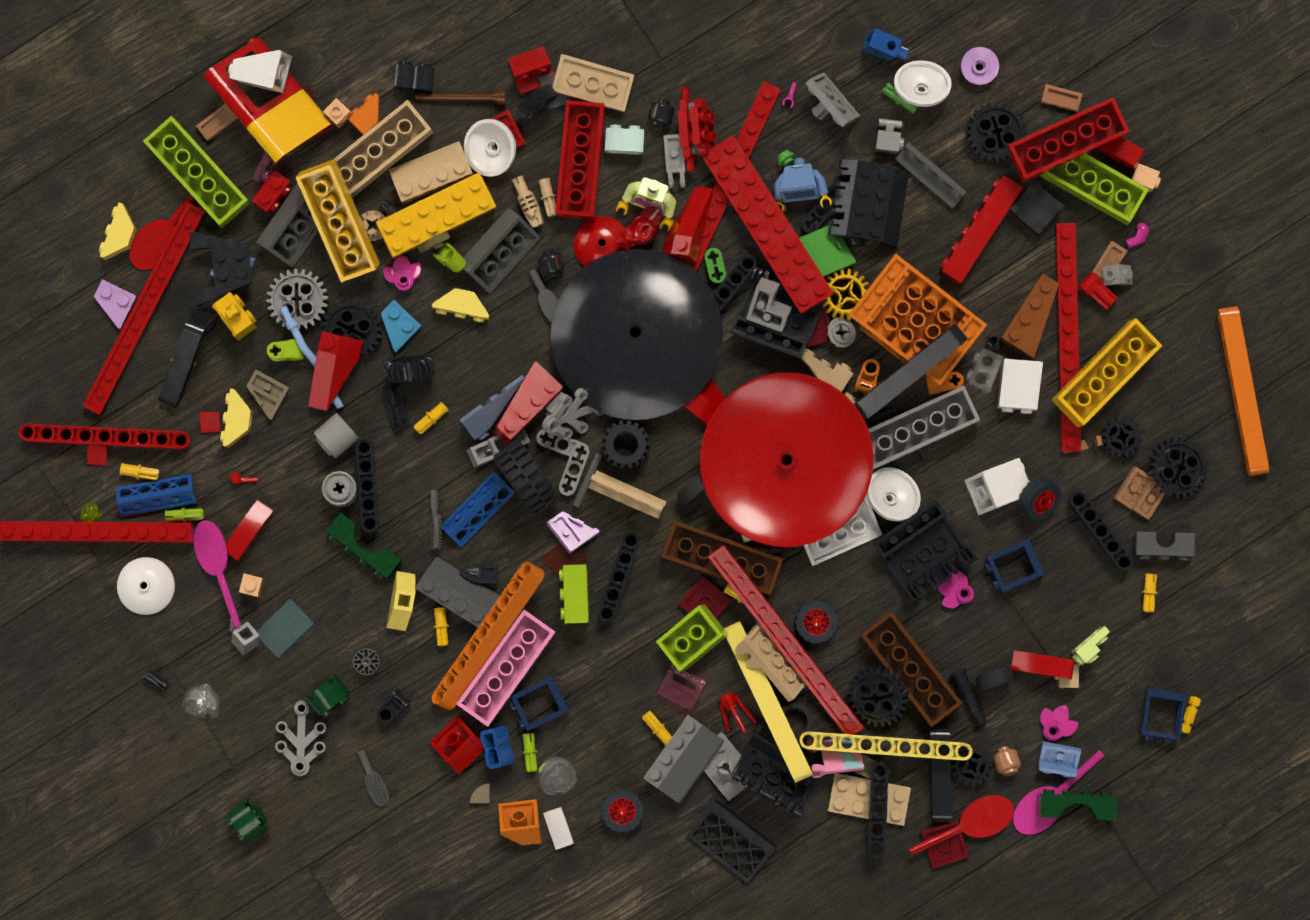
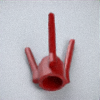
M729 692L719 698L721 703L718 705L721 709L727 732H730L726 710H731L743 733L746 732L735 710L737 704L754 724L757 723V720L740 701L738 695L734 696L733 692Z

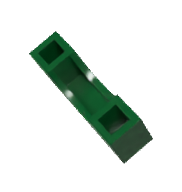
M340 513L326 530L330 533L328 537L336 544L339 541L344 544L343 549L350 555H353V553L360 557L358 561L364 566H372L375 569L373 573L381 579L386 577L388 579L402 560L386 548L379 552L363 550L356 540L357 525Z
M1043 789V793H1037L1036 816L1059 818L1066 807L1071 804L1081 803L1091 811L1093 819L1117 821L1118 797L1112 796L1111 792H1100L1099 796L1093 795V792L1081 791V795L1074 794V791L1062 790V794H1055V790Z

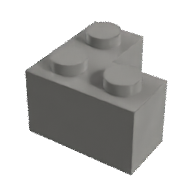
M761 278L756 287L746 319L783 332L792 307L774 301L779 283Z

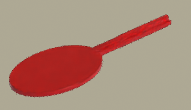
M189 194L168 221H153L137 233L130 247V260L137 269L149 270L155 267L175 228L174 225L179 220L187 203L192 204L195 200L191 194Z
M998 795L977 799L968 805L961 814L960 825L908 848L911 855L916 854L961 832L974 838H984L997 834L1012 820L1014 814L1013 804L1007 798Z

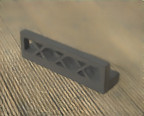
M909 142L895 158L897 163L951 209L966 194L962 187Z

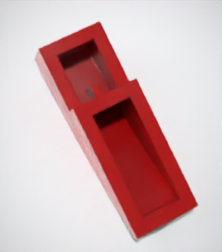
M1123 138L1096 149L1134 170L1145 155L1144 149Z
M257 500L227 541L228 554L236 560L242 559L274 510Z
M1014 650L1011 670L1072 680L1075 660Z

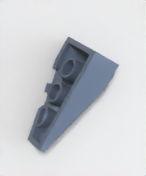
M520 376L501 390L502 393L499 395L496 394L490 397L485 402L486 405L477 406L460 419L475 441L478 439L482 441L490 435L488 432L495 425L525 380L523 376Z

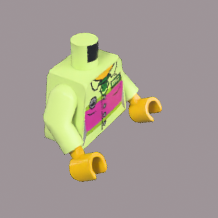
M643 177L640 182L637 181L628 185L622 197L623 200L618 202L616 212L619 208H623V215H626L629 207L628 202L644 209L649 207L658 208L662 211V215L666 216L660 223V229L666 224L669 231L674 224L671 217L674 215L676 200L670 193L669 187L646 177Z

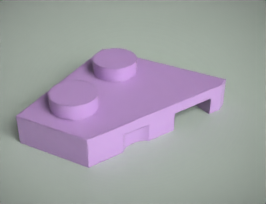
M103 279L94 295L117 328L122 329L137 296Z
M563 511L547 522L548 527L569 554L600 532L597 528L593 529L585 525L583 521L574 519Z

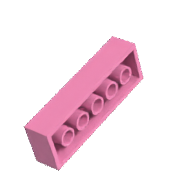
M523 610L457 702V705L489 727L556 632L526 610Z

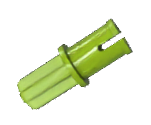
M202 508L166 510L165 516L169 517L165 518L168 523L176 521L186 523V521L202 520L204 519V511Z
M535 733L522 734L524 745L522 754L525 757L526 772L537 771L536 753L538 751L535 750Z

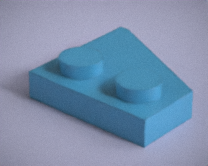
M395 300L381 312L392 347L397 353L422 326Z

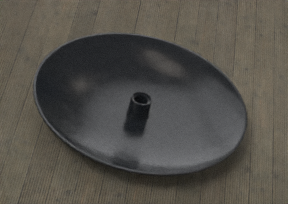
M643 249L614 252L584 267L562 292L554 310L551 324L553 357L556 367L569 389L575 394L577 389L583 388L588 392L587 398L583 401L585 404L605 415L626 420L657 418L678 410L689 403L705 387L714 373L720 358L723 342V325L717 301L700 275L679 259L661 252ZM640 329V336L632 337V330Z

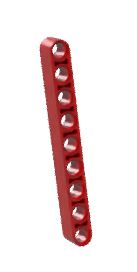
M24 424L19 429L20 438L31 443L90 444L186 450L192 444L190 435L182 431ZM28 428L33 430V435L30 438L25 437V431ZM47 429L52 430V436L49 439L44 437V432ZM66 430H70L72 434L68 440L63 438V433ZM85 431L91 433V437L87 441L82 439V434ZM104 432H109V440L103 442L101 435ZM123 433H128L129 440L126 443L120 441ZM142 434L148 435V441L145 444H141L139 441ZM161 435H166L168 439L164 445H160L158 442ZM180 436H185L187 439L183 446H179L177 442Z

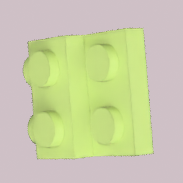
M1105 626L1099 627L1071 652L1074 655L1072 659L1075 660L1076 664H1079V666H1082L1084 663L1091 664L1099 657L1097 653L1100 649L1096 645H1101L1108 639L1107 634L1110 632Z

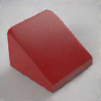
M219 412L199 413L201 433L221 432Z
M88 444V465L107 466L109 447Z

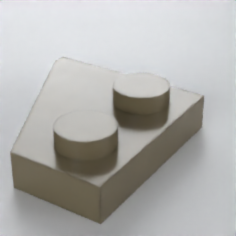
M258 370L254 371L247 384V388L267 417L273 420L290 388Z

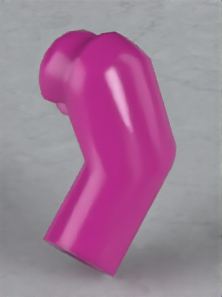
M1139 223L1136 226V236L1126 240L1129 249L1145 242L1149 233V227L1145 223Z

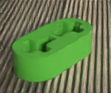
M710 248L705 253L708 276L712 283L721 284L726 278L722 254L719 249ZM710 252H714L715 255L718 254L719 256L716 258L715 265H713L712 259H708ZM715 267L718 268L719 273L723 274L720 276V280L712 277L715 274Z

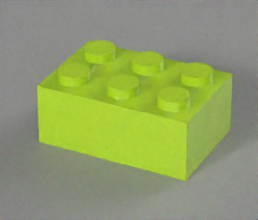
M563 565V569H559L560 581L564 582V589H560V600H564V608H561V620H565V623H589L587 565Z
M699 605L659 638L656 643L677 670L682 672L690 668L726 638L728 633L706 605Z

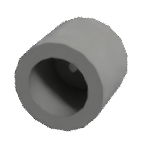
M337 413L314 432V435L317 437L315 440L329 456L333 455L334 458H338L359 439Z
M332 472L323 481L322 493L325 499L332 505L347 507L354 503L358 497V483L346 472ZM337 483L341 486L344 485L341 494L338 491H334Z

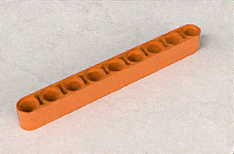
M1237 306L1218 309L1217 316L1247 472L1249 476L1269 473V464L1239 309Z
M524 562L435 689L432 694V702L447 710H452L457 705V702L544 578L543 569L529 562Z

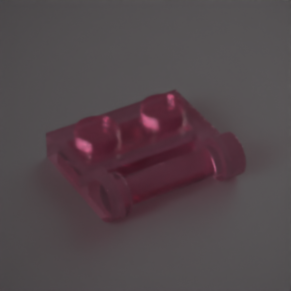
M265 152L252 177L254 183L260 187L270 177L272 168L279 164V162L275 163L267 152Z
M672 663L657 694L692 711L707 680L704 678L700 679L686 671L679 672ZM675 674L697 685L696 690L694 691L672 680V675Z

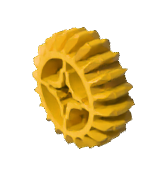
M841 269L839 276L837 272L832 273L834 278L829 275L826 277L829 281L828 285L834 294L838 296L839 301L835 306L829 297L826 299L824 307L829 306L826 310L827 314L832 310L834 311L833 318L838 313L840 314V320H843L844 315H846L847 320H850L851 317L848 314L852 309L843 310L841 309L846 302L857 304L860 300L852 292L854 283L860 289L861 297L867 291L864 288L869 283L865 282L862 284L861 282L865 277L861 276L857 279V271L851 276V269H848L847 275H844V270ZM840 280H849L845 287L833 285ZM850 287L848 291L850 298L846 297L841 303L842 295H840V292L844 293Z

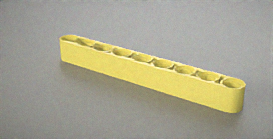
M740 621L724 628L728 633L726 638L795 783L812 776V771L764 671L760 667L749 668L746 666L748 659L751 658L750 654L745 653L741 655L735 652L737 645L747 636Z
M809 731L802 733L799 738L803 748L813 750L950 760H968L973 753L969 744L960 742ZM805 735L813 737L812 745L806 746L803 744V737ZM825 736H830L833 739V744L830 747H824L822 744V739ZM846 737L852 740V746L848 749L843 748L841 745L842 740ZM869 739L872 746L869 750L862 749V740ZM884 740L889 741L891 744L890 750L886 752L880 748V744ZM902 742L910 744L909 752H901L900 744ZM923 743H927L930 747L927 754H921L919 751V746ZM945 744L949 748V753L942 756L939 753V747ZM961 746L968 748V755L965 757H961L958 754V749Z

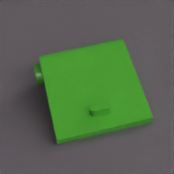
M829 226L799 238L823 277L856 263L843 238L828 235Z

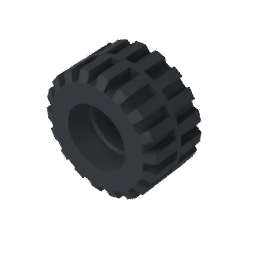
M629 420L619 421L612 424L603 435L602 451L604 457L612 466L618 469H634L641 465L648 456L650 449L648 434L636 422L634 423ZM622 434H630L637 441V449L630 456H621L615 450V440Z

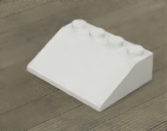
M867 495L857 512L839 530L822 540L803 545L812 566L882 535Z

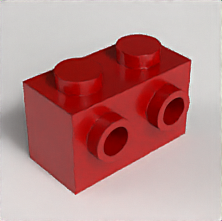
M274 170L252 201L270 215L271 212L277 210L280 200L290 193L292 183Z

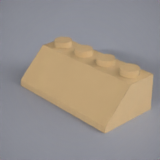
M459 141L389 169L403 205L447 188L473 175Z

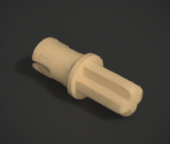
M550 178L541 179L538 183L546 215L548 217L556 216L554 200L556 196L553 194Z

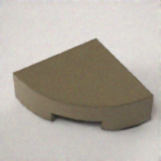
M490 784L478 787L473 792L470 803H490Z

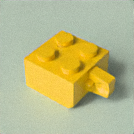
M229 292L214 303L212 307L221 316L223 322L231 330L232 335L239 341L257 328L254 324L257 320L249 310L245 311L243 309L246 305L237 294L233 295Z

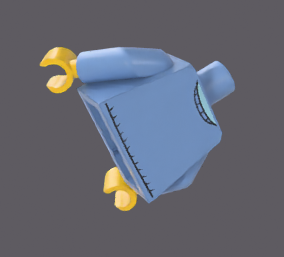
M803 158L794 159V165L786 166L783 174L779 176L774 184V199L778 206H782L783 213L786 212V206L782 203V200L786 203L818 199L819 195H821V206L824 208V200H829L830 206H832L831 199L827 197L828 189L825 178L818 170L812 169L811 164H805Z

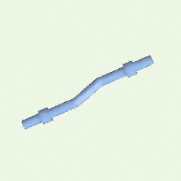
M287 306L281 307L280 311L286 321L287 329L291 330L300 350L315 367L316 356L307 347L297 327L296 319L292 318ZM337 394L333 401L336 409L343 406Z

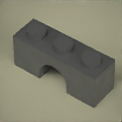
M1134 532V556H1139V559H1151V556H1158V560H1170V557H1177V560L1187 561L1189 557L1194 556L1195 533H1173L1171 545L1164 548L1157 543L1156 532Z

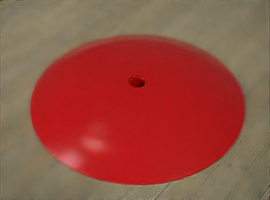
M776 373L762 376L747 382L733 391L724 399L712 415L706 427L700 450V469L703 485L717 513L728 525L743 536L762 544L777 547H795L811 544L839 530L861 506L868 492L873 473L874 455L871 436L856 406L846 395L831 384L799 373ZM790 455L792 463L786 466L783 464V457Z

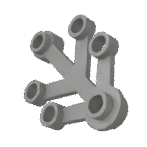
M579 388L575 392L576 399L573 403L572 398L567 394L560 396V405L553 415H549L544 419L542 428L547 433L557 432L563 439L568 440L572 436V430L566 426L562 427L561 424L567 422L575 427L576 431L583 434L587 431L588 425L582 420L578 421L576 418L591 412L597 415H603V413L590 406L578 409L588 396L586 390ZM570 406L567 412L562 415L566 407Z
M298 701L294 706L295 713L298 714L297 737L288 728L286 722L280 721L276 725V730L279 733H283L297 748V756L287 748L288 746L285 741H278L275 748L278 752H282L291 762V771L297 776H303L309 772L310 762L319 753H323L326 750V745L324 742L315 743L314 749L306 756L305 748L317 736L323 734L327 727L325 723L318 722L314 729L305 737L306 715L310 712V705L306 701ZM301 704L305 706L304 712H300L298 709ZM281 723L285 725L284 731L279 730ZM319 724H322L324 726V730L322 732H319L317 730V726ZM279 743H283L285 745V748L283 750H279ZM318 744L323 745L324 748L322 751L317 750L316 747ZM298 763L304 765L302 770L297 769Z

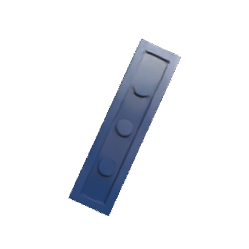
M493 472L440 527L462 547L515 492ZM504 487L507 492L502 497H498V492ZM492 502L490 510L484 511L485 505ZM475 516H479V521L476 524H471V520ZM461 530H466L465 535L459 540L456 535Z
M192 474L116 488L117 507L121 517L197 503L193 489ZM188 481V485L178 486L180 483ZM162 486H169L165 490H160ZM144 489H150L147 493H140ZM131 493L129 496L121 498V494Z

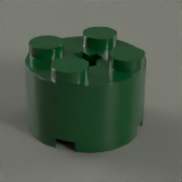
M333 674L332 679L329 677L312 690L313 692L310 695L307 694L305 699L319 716L326 717L333 711L332 709L335 704L340 706L348 700L349 691L338 676Z
M248 797L228 811V816L226 817L228 824L231 827L234 826L238 831L237 835L242 842H253L270 829V824L266 826L265 822L268 819L256 803L251 805L249 803L251 799Z

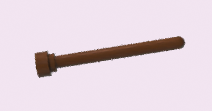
M497 90L493 94L417 93L414 98L417 101H493L497 105H506V90Z

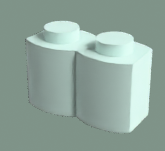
M610 125V128H606L605 153L643 154L644 130L640 129V126H629V129L621 128V125Z

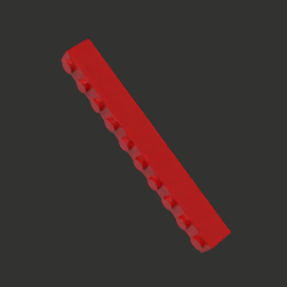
M0 521V541L194 543V524L168 522Z

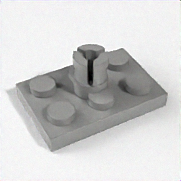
M825 73L810 78L806 82L810 93L820 100L812 108L813 114L816 117L818 116V119L823 120L828 113H831L835 123L843 127L860 117L859 113Z
M721 732L717 736L723 739L724 742L706 766L704 772L727 800L730 801L747 785L743 786L741 782L738 783L731 778V774L741 755Z

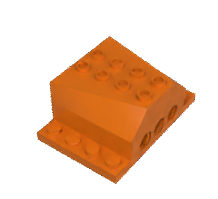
M897 254L891 258L848 314L861 325L860 330L903 363L956 323L968 339L924 374L939 386L987 326L986 323Z

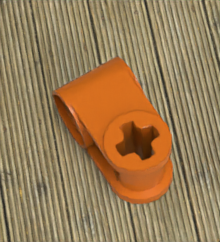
M869 359L863 363L854 392L867 393L876 386L880 370L879 363L876 360ZM873 363L876 366V371L868 373L865 369L866 364Z
M950 372L940 386L926 376L929 395L945 393L946 391H952L961 387L964 382L963 376L959 372ZM952 376H955L956 379H960V381L957 383V386H954L953 383H950L949 380L952 379Z

